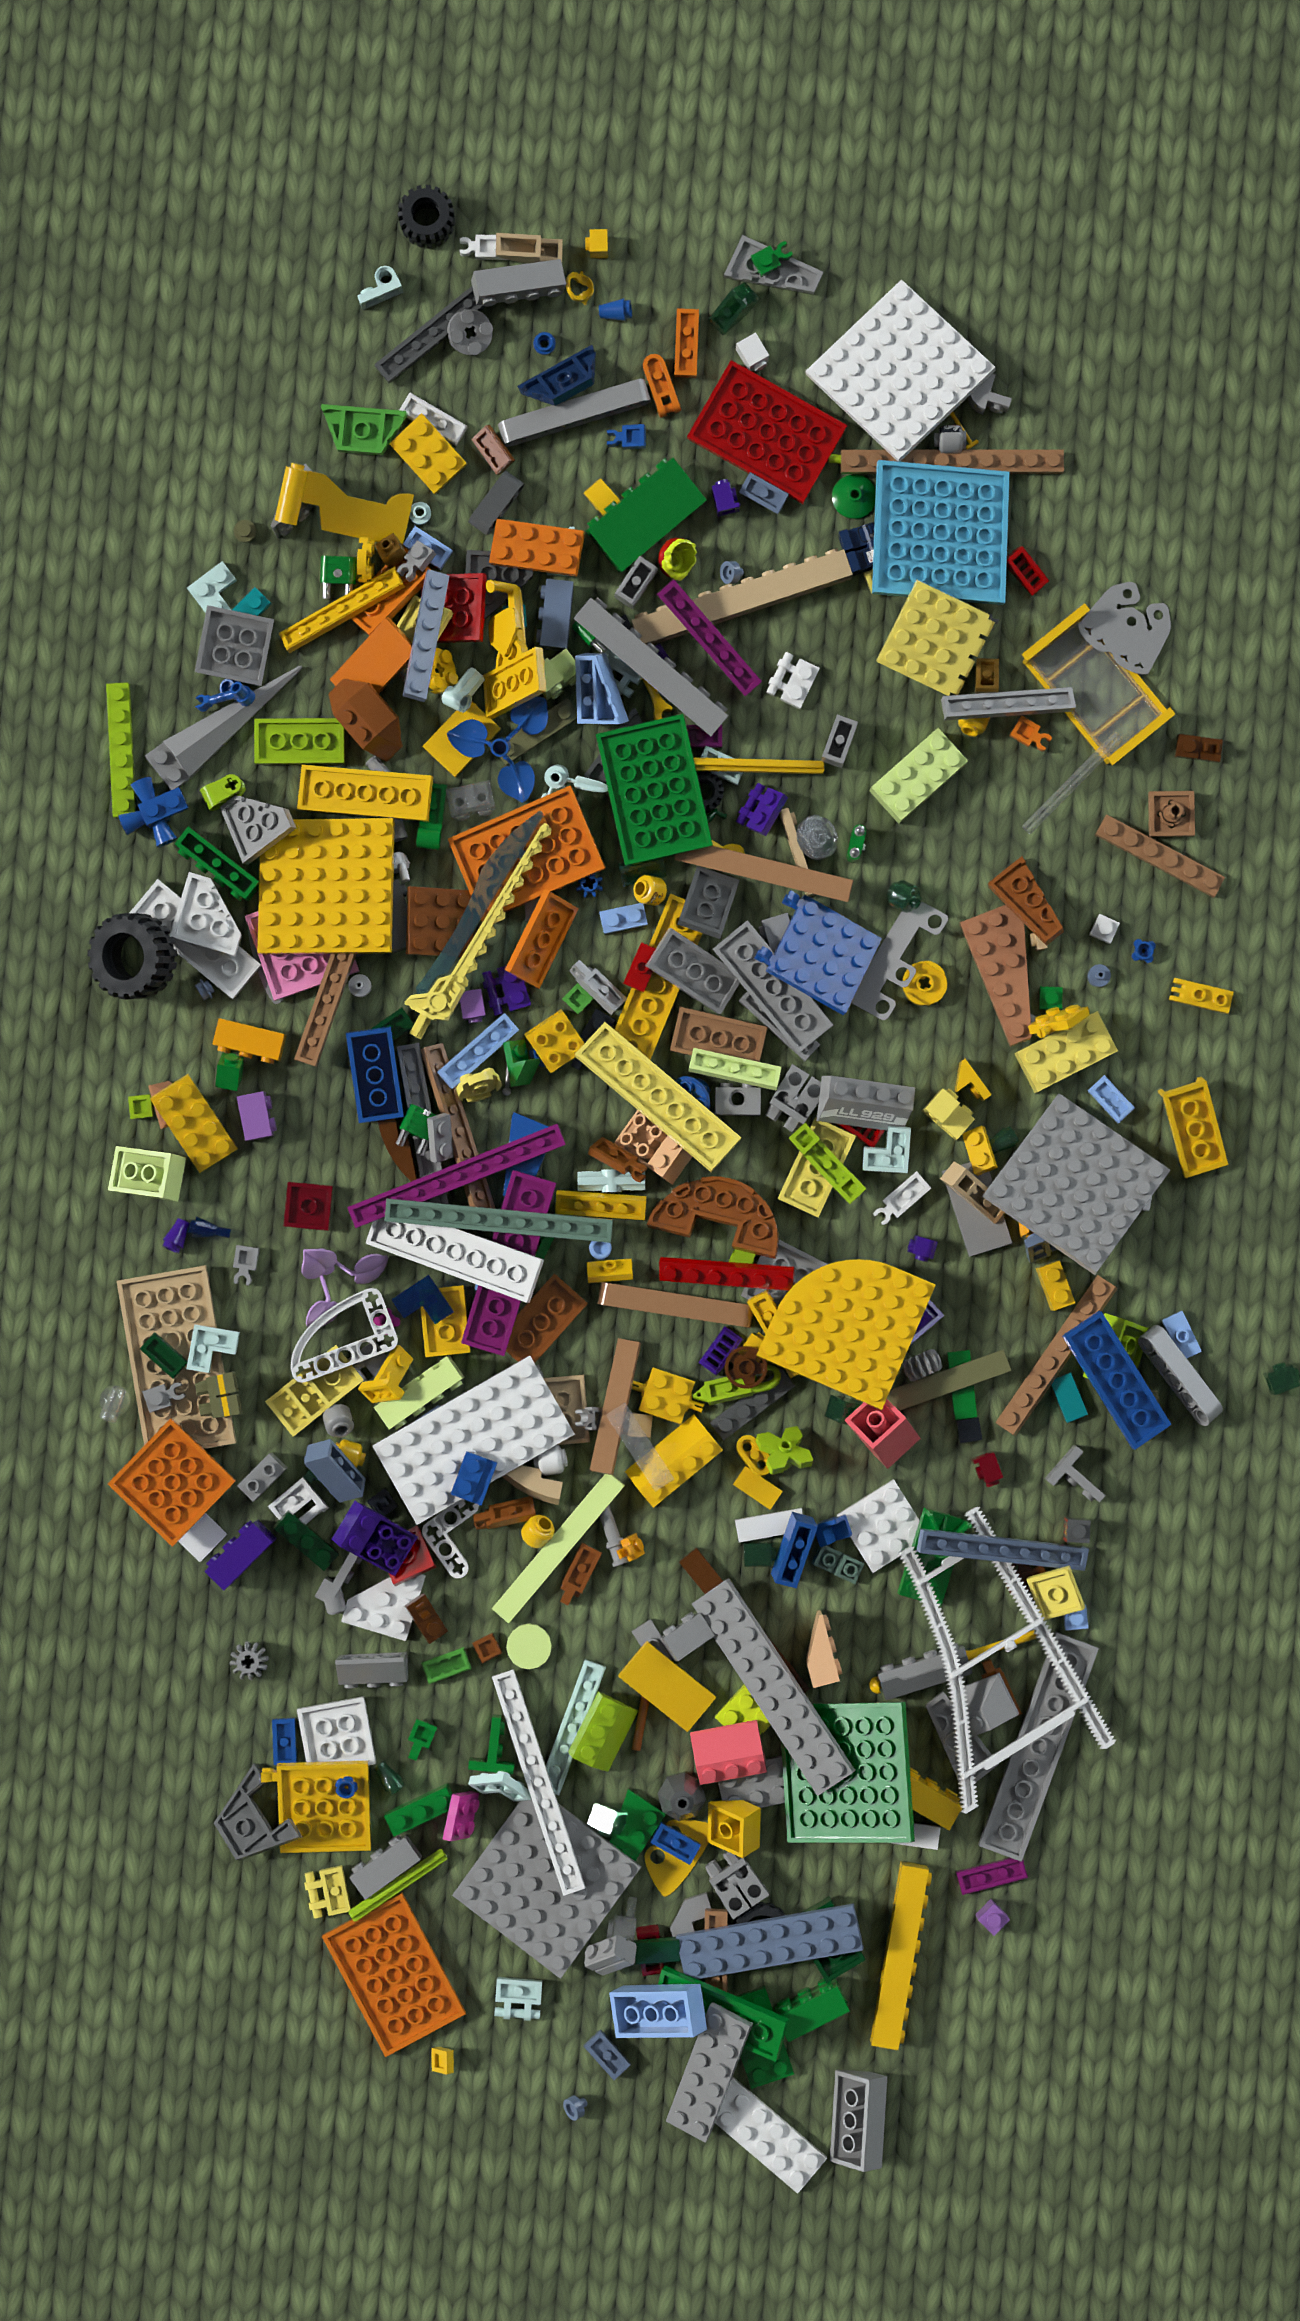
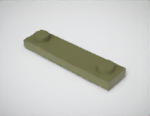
M566 698L548 710V723L540 733L530 735L521 728L509 741L511 749L507 754L512 761L516 760L577 720V711L570 700ZM503 756L500 757L504 765L507 766L509 763L503 759Z

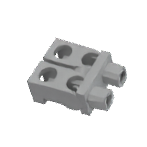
M793 1064L769 1102L771 1105L766 1113V1116L775 1122L782 1112L790 1116L783 1127L792 1133L801 1124L805 1123L818 1104L821 1082L811 1077L799 1095L798 1092L809 1074Z
M726 1851L723 1853V1856L728 1865L721 1869L714 1859L706 1864L705 1868L710 1876L709 1882L714 1887L732 1919H735L750 1909V1904L753 1907L769 1896V1891L745 1857L741 1858ZM739 1887H740V1889L742 1890V1892L744 1893V1895L746 1896V1898L743 1896V1894H742L741 1891L739 1890Z

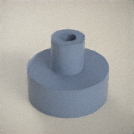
M725 561L720 568V577L725 584L737 583L744 574L743 569L740 568L736 561Z
M1101 964L1090 968L1087 974L1089 983L1094 987L1105 986L1111 978L1110 970Z
M573 2095L564 2100V2110L571 2120L576 2121L584 2116V2107L587 2106L585 2098L579 2099Z

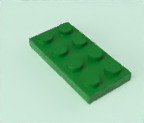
M765 1986L737 1995V1997L774 2012ZM784 2041L776 2062L743 2048L740 2057L751 2089L794 2075Z

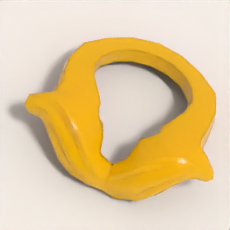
M583 271L580 274L571 272L567 276L566 290L571 299L587 305V301L594 293L592 280L585 276ZM573 278L578 283L587 286L588 289L576 296L570 288V280Z

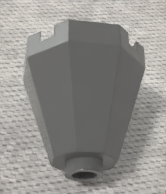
M685 1771L667 1776L658 1791L662 1812L677 1821L697 1817L706 1802L704 1789L700 1785L699 1779Z

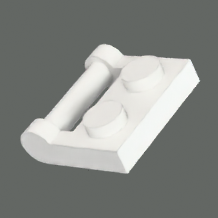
M304 1477L268 1506L280 1520L288 1510L294 1514L312 1499L316 1505L299 1518L305 1524L321 1511L325 1512L329 1509L325 1501L316 1493Z

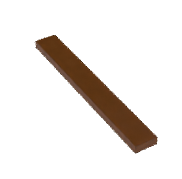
M697 1547L679 1561L704 1594L723 1582ZM771 1641L804 1693H806L810 1689L809 1686Z

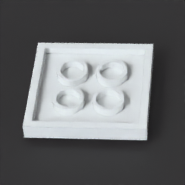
M894 1479L837 1514V1516L846 1514L852 1531L850 1538L872 1573L898 1558L901 1551L912 1547L920 1521Z
M364 1696L297 1709L306 1762L368 1761V1766L376 1764Z

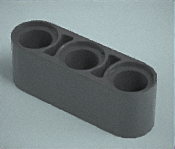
M505 471L473 512L468 523L486 536L489 535L496 525V520L503 517L525 484L508 471Z

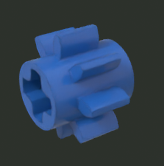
M595 874L583 878L577 881L581 883V886L577 887L576 890H583L584 898L588 894H592L595 898L596 890H603L601 886H598V883L602 881V877L596 879ZM587 879L591 882L595 881L593 889H589V887L584 888Z

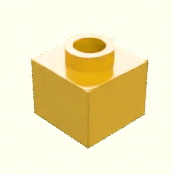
M589 229L590 237H585V250L590 251V258H608L607 229Z

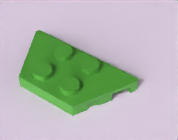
M321 404L338 452L383 456L389 443H391L407 418V412L401 410Z

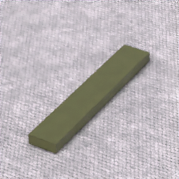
M1003 1349L891 1389L887 1399L900 1411L1011 1371Z

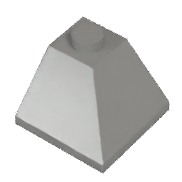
M1000 1673L966 1685L963 1688L967 1690L964 1692V1694H967L964 1698L968 1699L965 1701L968 1703L965 1707L969 1708L966 1710V1712H969L966 1716L970 1717L967 1719L970 1722L967 1725L971 1726L968 1730L971 1731L972 1737L992 1730L1019 1714Z

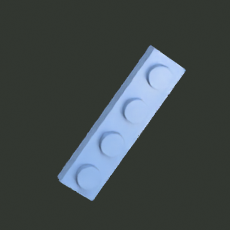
M503 1013L438 1070L437 1073L453 1089L460 1083L461 1076L475 1070L501 1047L504 1042L518 1032L519 1029Z

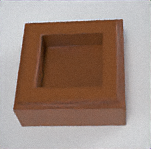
M493 1632L472 1642L482 1663L503 1653Z

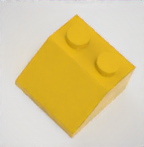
M744 1800L710 1801L708 1803L707 1843L741 1858L760 1848L761 1808Z

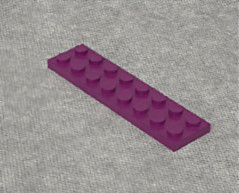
M513 1170L501 1209L548 1213L557 1183ZM494 1232L492 1241L535 1256L541 1236ZM478 1285L461 1343L505 1356L521 1300Z

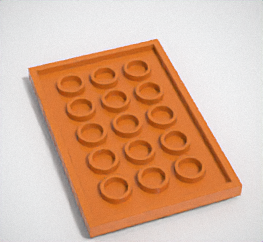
M571 785L448 838L482 922L544 823L548 824L551 828V835L539 841L542 845V852L531 856L530 859L533 862V867L531 870L521 874L522 879H524L523 886L512 891L513 895H515L514 903L503 907L504 912L540 898L544 889L553 892L606 869Z
M403 1892L395 1895L357 1922L351 1919L322 1935L329 1952L385 2057L466 2014Z

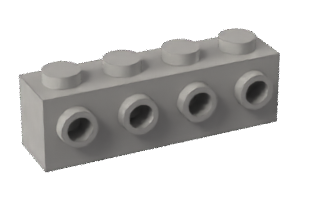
M561 259L478 270L473 272L471 279L476 305L486 307L493 306L499 302L510 304L520 299L536 300L541 296L557 297L564 292L566 287Z

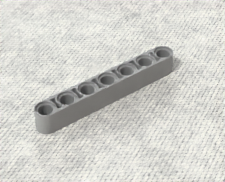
M637 379L577 397L556 406L551 405L503 420L498 423V428L505 447H509L644 406L650 403L651 399L645 380Z

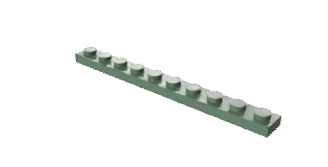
M389 1198L386 1199L385 1210L386 1222L611 1243L613 1225L612 1219Z

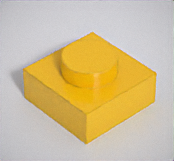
M443 2047L432 2048V2071L446 2075L454 2073L453 2050Z

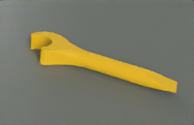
M642 678L652 700L654 720L663 719L662 713L665 711L671 712L672 706L666 703L658 691Z

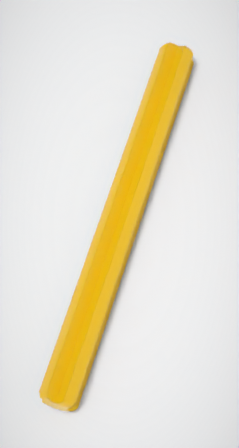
M693 758L696 771L823 774L825 768L823 761Z

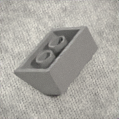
M407 1652L339 1655L335 1660L338 1684L344 1685V1688H357L358 1684H367V1687H380L381 1683H390V1686H402L403 1682L408 1680Z

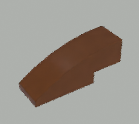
M397 1118L377 1121L386 1149L395 1164L411 1182L417 1180L410 1139L407 1138L403 1146L396 1144L400 1135Z

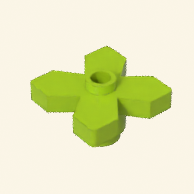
M798 1426L785 1428L782 1438L770 1432L757 1434L756 1443L759 1450L771 1454L766 1462L770 1474L783 1473L792 1464L800 1469L812 1466L813 1457L810 1451L798 1446L803 1437Z

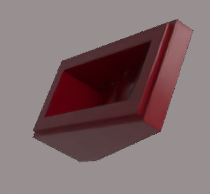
M657 1924L636 1928L637 1940L660 1938ZM664 1962L651 1966L641 1964L642 1976L661 1974Z

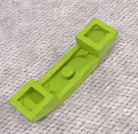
M806 1123L789 1137V1140L849 1204L866 1190L862 1183L838 1160Z

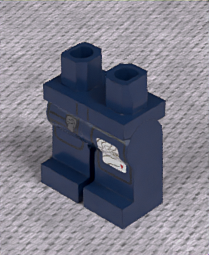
M875 522L850 530H842L838 533L842 550H845L853 574L852 576L873 569Z

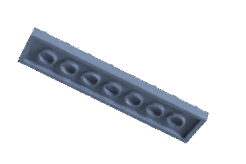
M854 1903L677 1934L676 1939L680 1940L679 1954L683 1972L695 1979L863 1951L864 1948Z

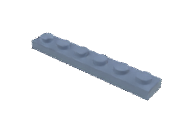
M429 569L425 574L403 691L404 697L425 702L427 699L450 576Z

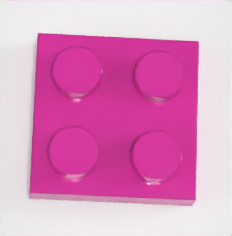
M468 1791L452 1794L443 1835L444 1840L456 1841L470 1838L475 1827L473 1822L474 1816L479 1808V1793Z

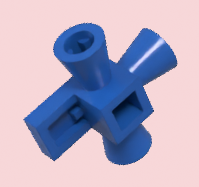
M145 777L133 782L130 786L142 803L138 804L140 811L118 815L127 836L146 823L150 829L153 828L157 847H163L176 841L177 837L167 822L171 820V816L189 809L180 787L155 797L151 777Z

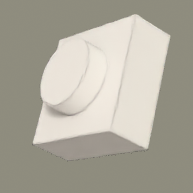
M1098 914L1089 935L1110 944L1120 923Z

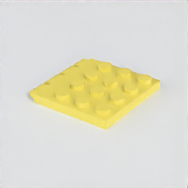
M916 580L876 661L947 696L950 693L959 695L965 683L963 679L959 678V675L968 677L975 663V660L969 658V655L978 657L985 643V640L979 636L982 634L988 637L995 622L988 619L990 616L988 613L922 581Z

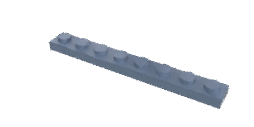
M920 1528L916 1551L924 1554L1054 1568L1070 1566L1073 1570L1085 1571L1089 1549L1084 1546Z

